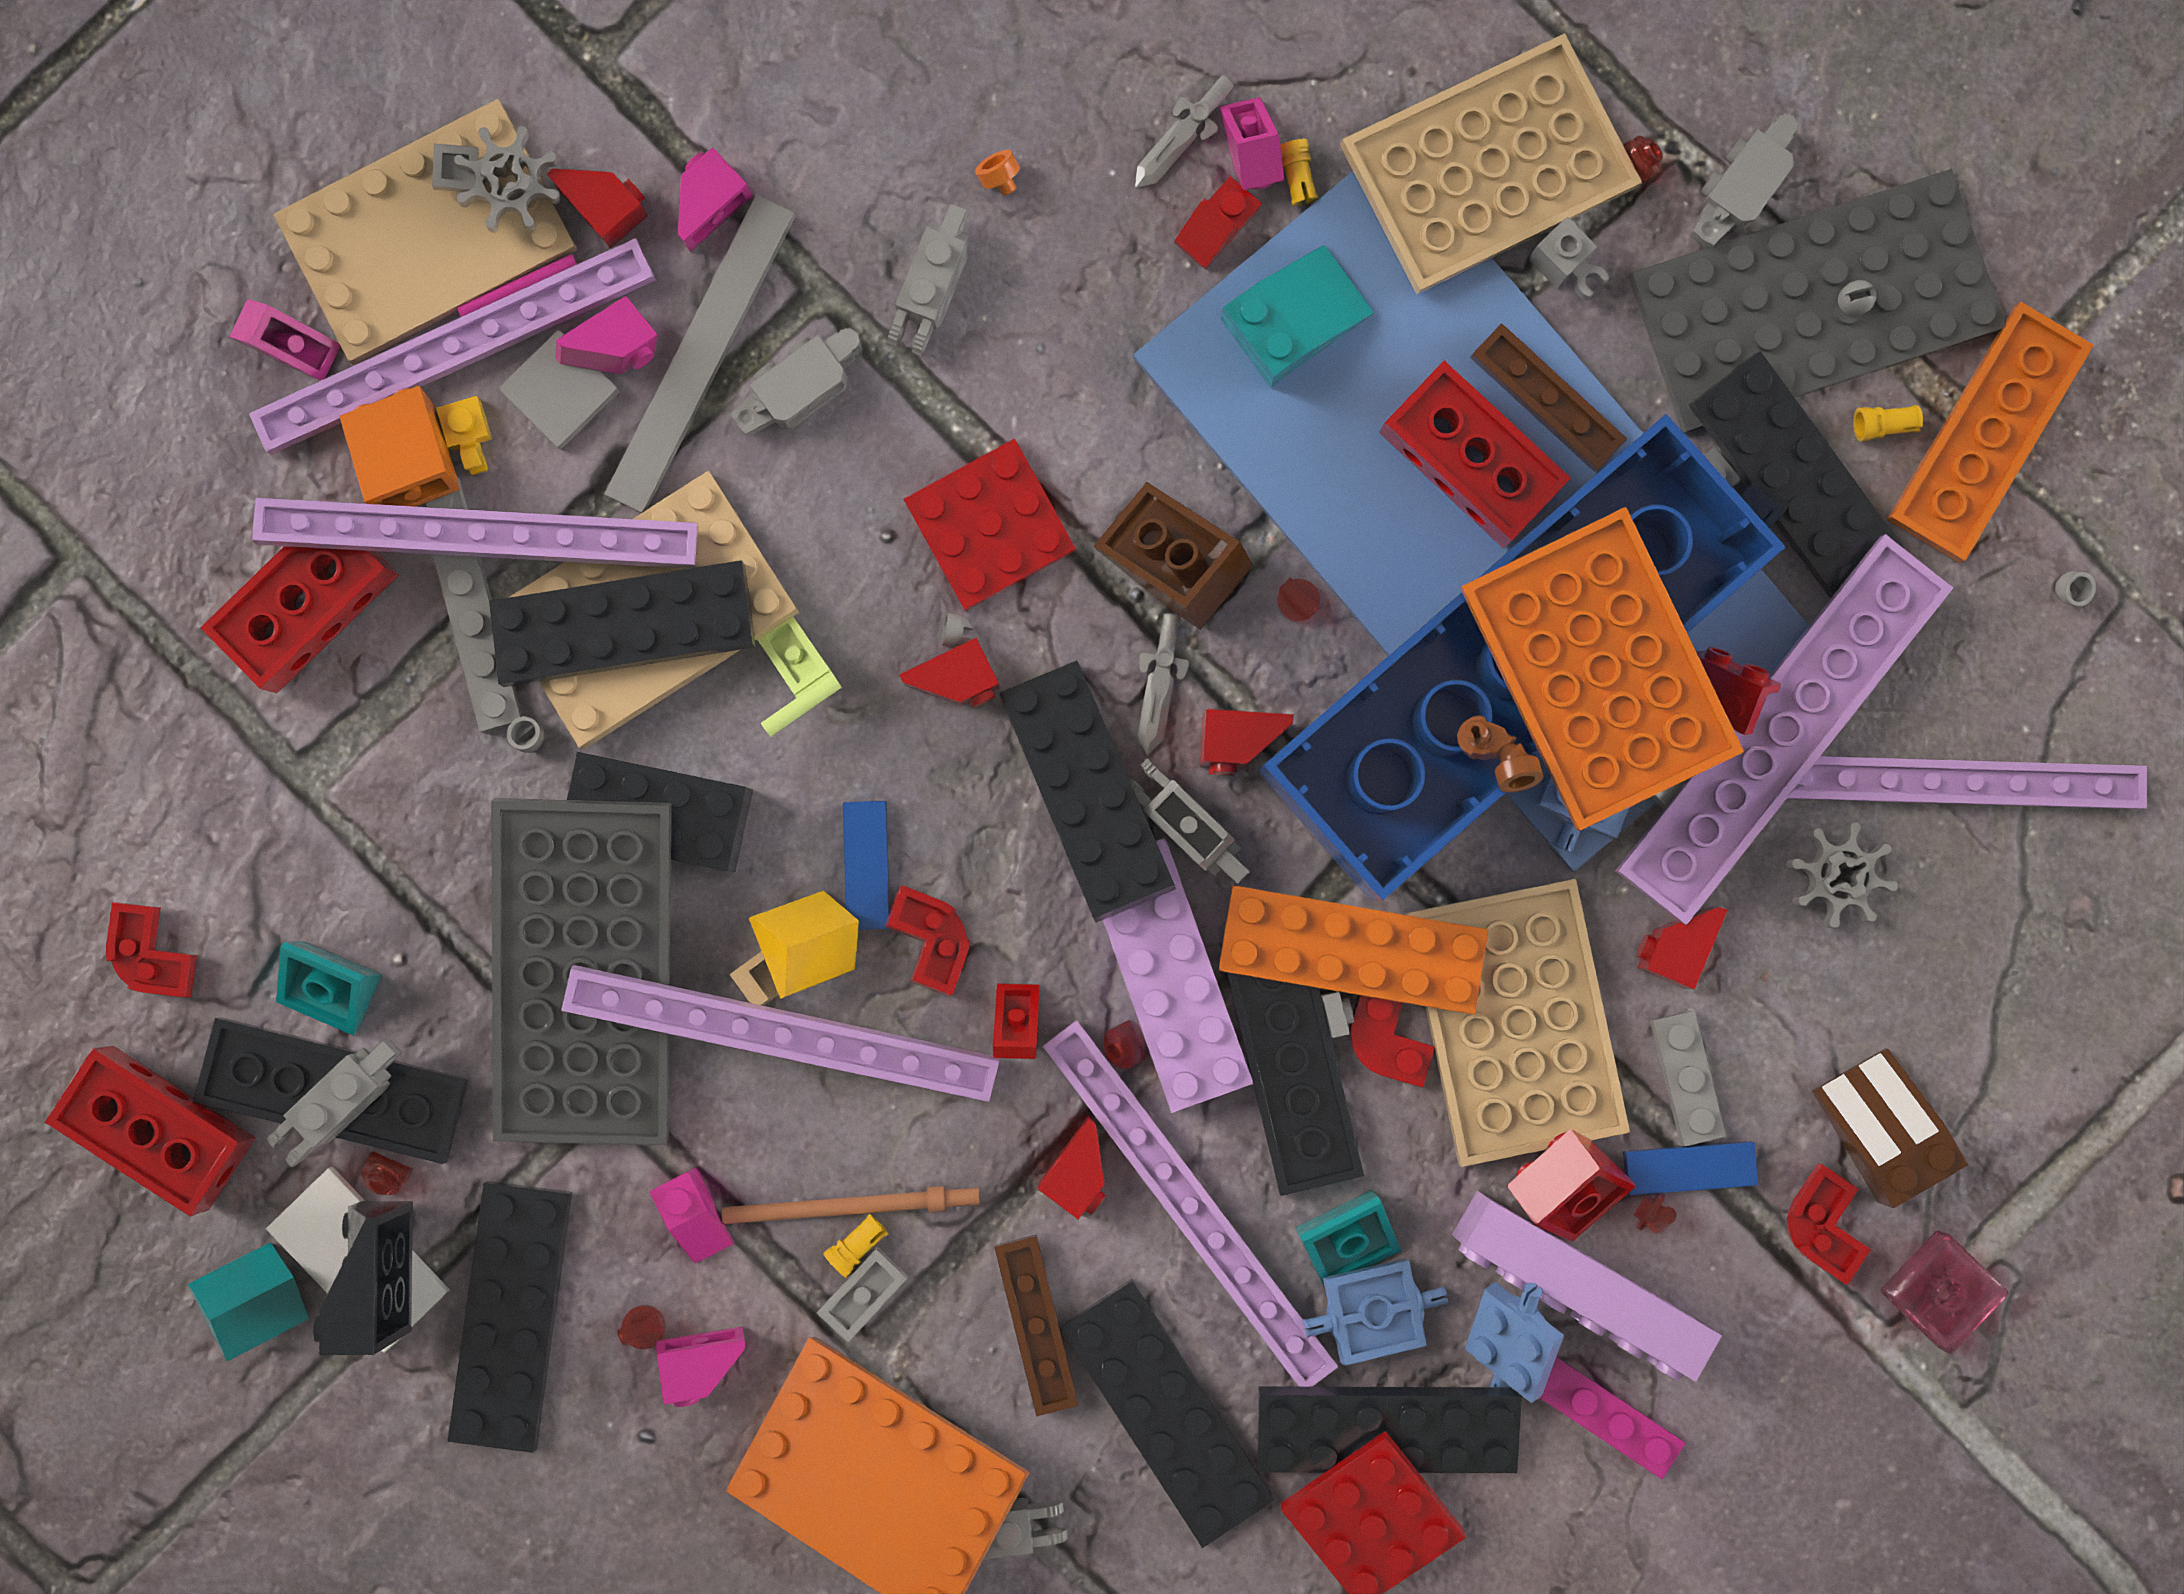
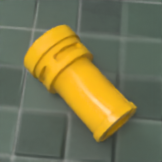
M1296 139L1280 144L1282 165L1287 177L1292 206H1301L1304 200L1306 204L1318 200V194L1315 190L1309 166L1311 157L1308 140Z
M1918 405L1892 409L1860 407L1855 410L1853 418L1854 433L1860 442L1870 441L1875 438L1881 439L1884 435L1918 433L1921 431L1920 427L1923 426V414Z
M869 1214L844 1240L839 1239L836 1246L829 1247L823 1254L830 1264L843 1277L847 1278L853 1273L854 1266L861 1263L860 1259L889 1233L872 1214Z

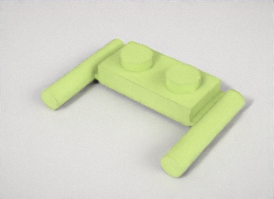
M794 617L789 618L757 639L796 696V699L761 722L770 737L842 688Z

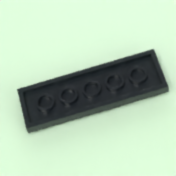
M1761 351L1754 353L1689 404L1691 410L1746 485L1755 477L1789 502L1786 511L1775 524L1830 599L1879 537L1886 534L1904 548Z
M742 560L489 601L498 684L502 687L756 647L746 566Z
M1076 660L1000 692L1001 700L1095 923L1175 890V884L1078 661Z
M1226 972L1279 1195H1288L1363 1177L1364 1172L1319 988Z
M218 1017L215 1018L193 1102L282 1124L286 1120L283 1116L347 1055L357 1053L358 1051ZM394 1060L385 1069L391 1075L387 1080L390 1083L388 1088L336 1138L440 1164L447 1163L469 1079Z
M486 1181L483 1184L447 1442L530 1453L537 1449L572 1192L493 1181Z
M1132 1279L1060 1326V1330L1202 1548L1275 1501L1265 1482Z
M1259 1386L1257 1471L1325 1473L1386 1431L1419 1473H1517L1522 1395L1511 1387Z

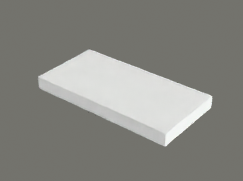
M334 1167L328 1168L266 1228L327 1294L342 1266L344 1257L348 1254V1239H344L342 1235L343 1216L348 1212V1206L365 1201ZM412 1250L411 1326L413 1327L450 1289ZM398 1339L397 1341H395L394 1343H392L391 1345L387 1346L386 1348H384V1349L381 1350V1351H382L383 1353L387 1352V1351H388L393 1345H395L400 1339Z

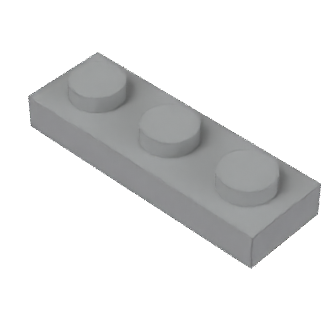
M1689 1010L1651 1019L1652 1033L1680 1145L1685 1147L1726 1137L1695 1011Z

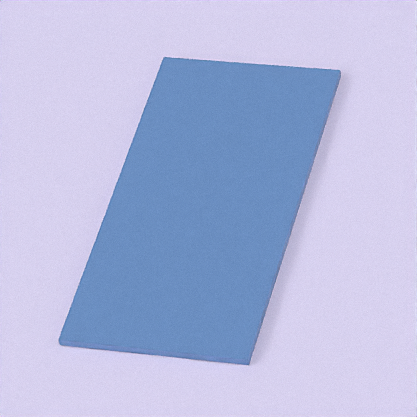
M1353 171L1133 354V359L1387 656L1393 653L1461 593V586L1480 577L1643 434L1493 258L1416 295ZM1325 245L1374 314L1275 385L1269 387L1221 321L1223 307L1259 281ZM1501 323L1627 438L1596 472L1590 469L1470 358L1475 350ZM1443 360L1571 477L1504 549L1379 433L1387 419ZM1441 418L1433 420L1434 426L1439 432H1452L1451 426L1446 420ZM1472 447L1465 448V454L1470 461L1474 463L1483 462L1482 455L1477 449ZM1503 476L1497 477V484L1501 490L1508 493L1514 492V486L1510 479ZM1760 569L1687 634L1695 651H1704L1708 647L1720 648L1733 655L1732 661L1742 666L1752 664L1769 671L1771 675L1810 625ZM1542 760L1540 766L1544 778L1540 783L1523 791L1506 792L1505 795L1569 870L1575 872L1614 838L1607 837L1594 830H1581L1573 848V853L1555 846L1565 823L1554 813L1535 805L1548 774V770ZM1649 797L1631 806L1619 833L1656 802Z

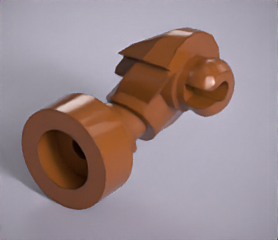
M1483 716L1471 717L1460 726L1457 734L1458 744L1466 755L1473 760L1480 759L1485 761L1493 758L1500 760V764L1495 768L1494 772L1501 791H1523L1543 780L1544 775L1539 759L1527 754L1521 743L1516 745L1514 743L1516 737L1507 734L1505 728L1486 721Z

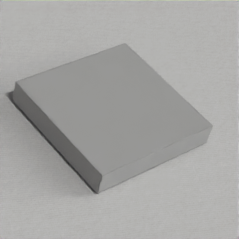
M558 329L498 389L561 450L620 390L601 371L560 364L555 358L556 340L564 334Z

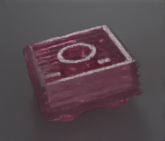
M1939 1230L1935 1231L1881 1288V1293L1939 1349L1948 1354H1953L2009 1295L2008 1290L1950 1234ZM1942 1284L1948 1285L1946 1290L1950 1296L1946 1300L1938 1297L1940 1294L1938 1289Z

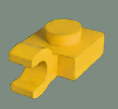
M478 396L437 407L447 448L451 451L460 449L464 469L469 470L472 476L488 471L480 443L492 440L481 399Z

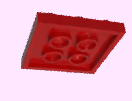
M1015 438L903 499L965 612L1076 552L1073 542Z
M1386 1431L1281 1502L1283 1514L1348 1594H1384L1466 1538L1463 1527Z

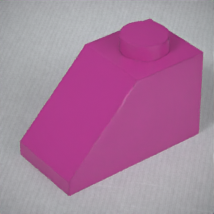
M1257 97L1219 106L1234 171L1243 190L1250 188L1256 190L1264 189L1272 185V183L1284 181L1279 134L1261 98Z
M713 147L706 153L700 152L692 157L685 167L686 171L681 175L678 236L690 252L753 197L746 182Z
M624 296L556 340L555 358L563 365L622 374L631 367L635 370L640 369L652 360L655 355L657 334L627 296Z
M247 299L229 336L243 345L319 381L325 379L340 348V344L335 340L267 304Z
M697 1167L649 1191L668 1231L695 1264L734 1244Z
M743 1327L656 1341L663 1405L673 1403L676 1407H686L696 1404L701 1398L708 1397L744 1351Z

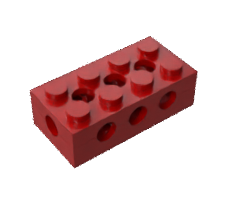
M1445 360L1387 419L1379 431L1390 444L1503 549L1571 479ZM1437 418L1446 420L1450 424L1452 432H1439L1435 428L1433 420ZM1472 447L1477 449L1482 455L1483 462L1474 463L1470 461L1465 454V448ZM1503 476L1510 479L1514 486V492L1508 493L1501 490L1497 484V477Z
M284 546L200 628L259 689L277 694L387 588L399 574L376 551ZM336 563L335 574L330 579H327L329 567ZM305 593V602L302 607L297 609V599L301 594ZM273 623V634L267 639L266 630Z
M115 1046L92 1048L45 1120L46 1124L190 1217L210 1210L256 1139V1137L208 1106L193 1102L194 1097ZM114 1100L116 1101V1103H117V1105H118V1112H117V1114L115 1113V1111H114V1109H113V1101H114ZM149 1123L153 1125L154 1137L149 1133ZM185 1145L191 1153L190 1161L186 1159L184 1154Z

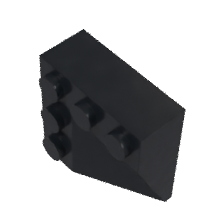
M360 1201L348 1206V1212L344 1214L342 1220V1235L344 1239H348V1254L344 1257L342 1266L320 1308V1315H317L314 1320L313 1336L315 1342H319V1355H375L412 1331L413 1201Z

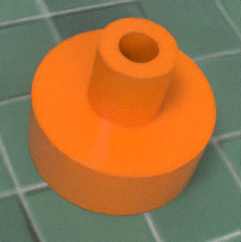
M1002 150L984 159L976 167L975 174L983 188L991 189L998 187L1001 194L1005 196L1016 189L1012 178L1018 173L1020 166L1011 150Z

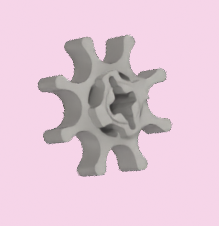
M524 126L517 128L516 140L508 147H498L492 142L489 130L486 127L480 128L478 133L481 140L487 146L484 157L477 161H469L461 155L454 157V163L459 170L470 171L476 176L474 187L467 192L458 193L456 196L457 201L463 208L478 200L489 203L491 205V214L485 224L492 233L498 231L500 217L510 211L520 214L523 217L526 229L534 231L536 224L528 214L530 203L537 198H545L553 204L560 202V195L556 189L545 188L538 182L539 175L544 169L557 166L558 161L555 153L550 151L538 159L526 156L523 150L524 145L529 139V134ZM524 166L529 169L530 175L523 172ZM512 170L516 183L508 182L506 188L504 187L503 189L499 176L506 178ZM485 184L492 187L491 193L487 192Z
M1857 822L1844 825V837L1836 846L1826 840L1822 829H1810L1807 832V836L1815 843V858L1809 863L1803 862L1800 859H1789L1786 862L1788 869H1800L1809 878L1808 890L1804 894L1795 896L1792 899L1795 906H1806L1813 898L1818 897L1822 899L1827 906V914L1823 920V925L1827 928H1836L1840 925V912L1847 905L1853 906L1858 911L1861 921H1875L1877 915L1869 908L1867 903L1869 892L1876 887L1885 892L1896 891L1898 888L1897 882L1883 881L1876 876L1874 871L1876 860L1880 856L1889 854L1891 846L1880 844L1876 845L1869 853L1861 851L1856 843V837L1861 829L1860 824ZM1844 853L1849 854V855H1850V858H1849V857H1846V856L1844 855ZM1853 867L1843 876L1844 882L1830 884L1840 875L1839 868ZM1833 893L1839 894L1841 898L1835 897Z

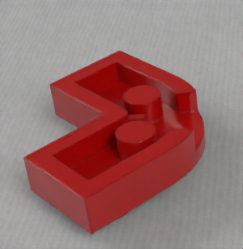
M901 885L898 888L884 927L924 942L910 982L947 997L953 996L969 949V939H967L964 925L959 916L954 912L956 909L948 903Z
M112 902L106 941L107 962H112L115 972L128 985L127 988L149 994L183 998L192 997L197 955L155 950L161 907Z
M1358 995L1353 1012L1354 1023H1351L1349 1028V1038L1359 1061L1367 1069L1378 1075L1423 1088L1435 1046L1394 1034L1403 1002Z
M1817 1163L1790 1205L1787 1216L1789 1237L1794 1247L1802 1256L1841 1283L1848 1285L1871 1249L1835 1224L1859 1189L1823 1164Z

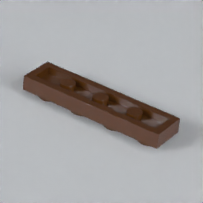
M1502 323L1471 355L1470 358L1594 472L1599 470L1627 440L1617 428Z
M1037 1234L996 1244L994 1248L1036 1417L1076 1407L1079 1402Z

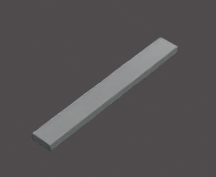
M757 194L754 197L605 492L607 497L639 513L649 508L796 217L794 212Z

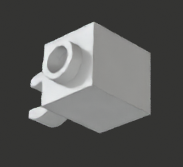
M1569 217L1564 219L1536 246L1528 259L1556 289L1571 278L1574 281L1576 294L1585 301L1593 294L1591 289L1585 284L1586 278L1596 279L1601 286L1609 279L1607 272L1602 267L1590 265L1587 262L1597 246Z

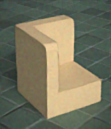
M762 951L730 974L747 1000L752 1004L764 1006L779 995Z

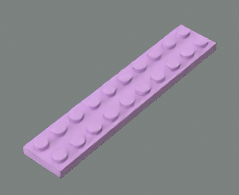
M1886 534L1879 537L1768 677L1781 683L1778 693L1767 695L1753 733L1743 735L1734 730L1744 752L1689 778L1628 853L1615 872L1678 922L1687 925L1941 605L1953 587Z

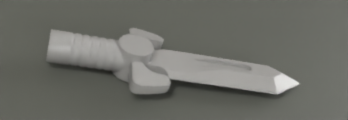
M1222 75L1199 102L1192 104L1184 97L1179 98L1173 109V116L1178 118L1183 112H1190V114L1183 120L1178 119L1137 166L1135 188L1157 183L1197 137L1196 129L1199 126L1205 125L1204 130L1200 133L1202 141L1208 140L1218 132V126L1209 118V115L1233 89L1234 85L1228 78Z
M1164 614L1157 653L1142 652L1139 655V666L1142 673H1146L1149 664L1152 661H1156L1155 671L1148 674L1138 729V738L1147 756L1164 740L1175 679L1170 675V667L1172 664L1177 667L1176 677L1178 679L1185 677L1189 667L1188 660L1174 658L1181 617L1172 614Z

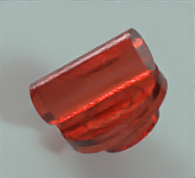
M1636 136L1623 144L1642 181L1641 184L1647 182L1652 176L1660 172L1663 154L1653 139Z
M1290 577L1279 588L1277 605L1282 615L1289 620L1296 622L1309 620L1321 608L1319 606L1320 596L1317 588L1305 579H1292Z
M1130 1020L1122 1022L1106 1032L1104 1036L1105 1054L1117 1067L1128 1069L1148 1059Z
M372 1151L361 1170V1176L365 1186L371 1192L382 1196L386 1194L394 1195L400 1191L403 1184L407 1183L413 1168Z
M1661 1192L1655 1198L1647 1194L1635 1210L1633 1216L1639 1219L1636 1224L1638 1230L1642 1231L1648 1224L1652 1232L1662 1233L1676 1220V1211L1672 1207L1661 1205L1665 1199V1195Z
M639 1305L625 1315L622 1328L617 1330L618 1337L623 1346L630 1344L637 1349H649L656 1345V1341L663 1338L666 1323L658 1309L650 1305Z

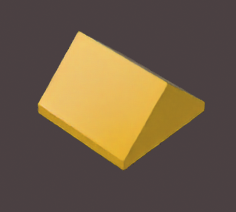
M825 891L812 894L749 918L780 999L855 970L859 920Z

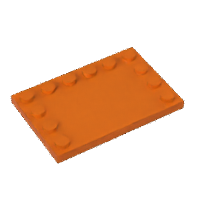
M1626 507L1460 587L1576 830L1581 831L1744 752Z
M809 1337L725 1491L881 1594H965L1030 1472L818 1338Z

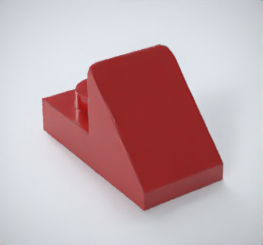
M1230 176L1209 200L1203 198L1174 240V243L1206 270L1260 210L1262 203L1250 192L1243 190L1242 186Z
M997 983L993 1058L1036 1059L1039 1024V984Z

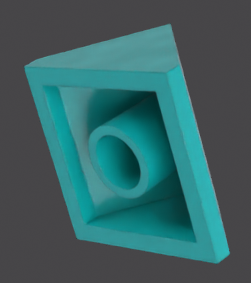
M305 941L284 942L280 947L276 1003L354 1036L360 1027L382 974Z
M1372 1190L1295 1227L1323 1286V1277L1370 1267L1402 1251L1382 1202Z
M271 1242L187 1284L226 1362L309 1319L294 1277Z

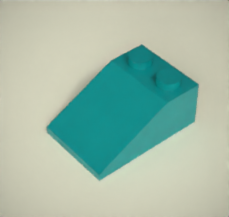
M1322 245L1259 281L1225 305L1221 321L1269 387H1272L1368 319L1374 312L1327 247Z

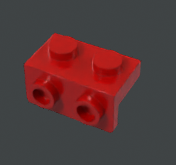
M1708 647L1707 650L1696 651L1733 730L1743 735L1752 734L1767 695L1778 693L1781 683L1768 678L1770 672L1762 667L1752 664L1742 666L1732 661L1733 655L1723 649Z

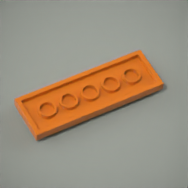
M2019 302L2013 307L2005 321L2006 324L1998 332L1886 519L1958 563L1966 561L2094 346L2023 302Z
M1232 885L1218 971L1475 1015L1489 929Z

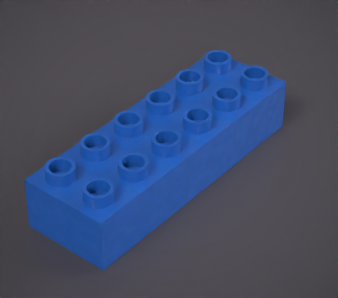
M1665 414L1480 577L1626 507L1688 633L1780 553L1785 546L1675 422ZM1461 592L1257 772L1370 901H1383L1506 793L1499 789L1494 772L1495 768L1500 764V760L1495 758L1485 761L1480 759L1473 760L1463 752L1458 744L1457 734L1460 726L1466 720L1474 716L1485 717L1486 721L1505 728L1507 734L1516 737L1514 743L1516 745L1521 743L1527 754L1537 757L1539 762L1543 759Z

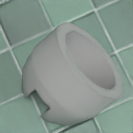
M1855 280L1848 283L1838 296L1840 309L1846 315L1852 317L1864 315L1874 306L1876 301V291L1873 285L1865 280ZM1863 291L1867 295V297L1851 301L1849 297L1851 294Z
M2080 571L2064 573L2057 580L2055 586L2057 597L2064 603L2074 606H2083L2089 603L2096 591L2094 578L2090 574ZM2070 587L2077 592L2075 596L2071 593Z
M947 612L943 624L941 646L955 648L972 640L971 637L962 635L963 630H973L971 622L960 614Z
M523 716L515 719L509 725L507 739L510 745L520 752L532 753L539 750L544 744L545 733L543 727L537 721ZM535 734V736L531 738L528 742H526L524 745L521 744L522 742H525L527 739H529Z

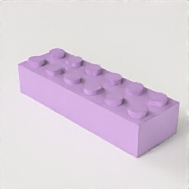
M1166 838L1156 841L1176 889L1103 920L1167 1103L1171 1113L1246 1087L1253 1084L1169 846Z
M1479 1191L1475 1193L1452 1234L1461 1243L1458 1250L1464 1253V1256L1486 1269L1489 1268L1491 1262L1498 1266L1495 1272L1521 1290H1523L1527 1283L1537 1284L1536 1289L1541 1287L1543 1290L1540 1297L1542 1302L1563 1314L1569 1307L1573 1310L1570 1316L1600 1336H1603L1606 1330L1610 1331L1609 1339L1639 1359L1646 1352L1648 1355L1645 1360L1677 1381L1681 1379L1682 1375H1685L1696 1382L1722 1337L1721 1334L1703 1322Z

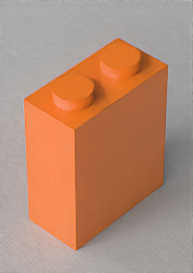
M420 386L399 390L390 397L372 404H362L353 411L339 416L366 504L416 507L461 490L435 405Z

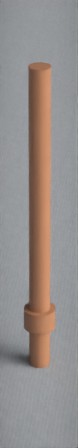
M945 1186L927 1187L925 1192L722 1207L723 1224L918 1209H928L929 1213L946 1212L947 1207L980 1205L979 1187L945 1190Z

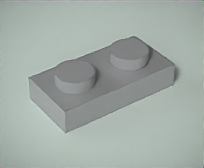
M877 1247L818 1310L817 1314L842 1338L849 1342L909 1276Z

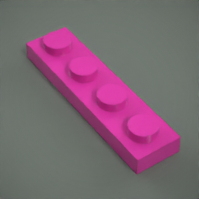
M1556 1357L1544 1392L1539 1398L1660 1479H1663L1686 1443Z

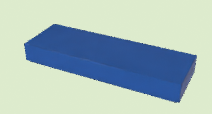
M887 801L843 802L846 910L859 920L858 930L889 929L884 927L890 913Z
M1753 1141L1623 1151L1625 1174L1636 1185L1628 1195L1758 1185L1755 1142Z

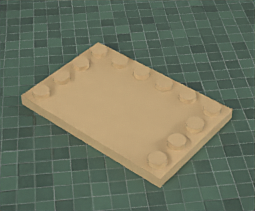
M1565 33L1342 139L1340 147L1416 295L1557 227L1567 217L1572 220L1636 189L1642 183Z
M499 99L478 108L273 214L351 364L356 365L457 313L458 306L578 250L556 206L545 198L533 200L528 207V214L536 224L534 231L526 229L523 217L520 214L510 211L500 217L498 231L492 233L485 224L491 214V205L489 203L478 200L463 208L456 198L457 194L461 192L433 189L434 143L478 147L480 160L484 157L487 150L486 144L481 140L478 133L480 128L486 127L489 130L492 142L498 147H508L515 142L517 131ZM524 147V154L530 158L529 154L527 153ZM524 166L523 172L530 175L529 169ZM512 170L506 178L499 176L503 189L504 187L506 188L508 182L516 183ZM539 176L538 182L541 186L545 187L543 181ZM485 184L487 192L491 193L492 187Z
M709 470L633 518L638 520L697 523L696 567L740 560L745 563L755 641L799 613ZM563 562L510 597L688 568ZM740 650L559 678L539 683L578 747L585 750Z
M1576 879L1406 913L1409 916L1489 929L1475 1015L1425 1006L1459 1166L1464 1167L1547 1150L1553 1138L1570 1129L1590 1140L1630 1133Z

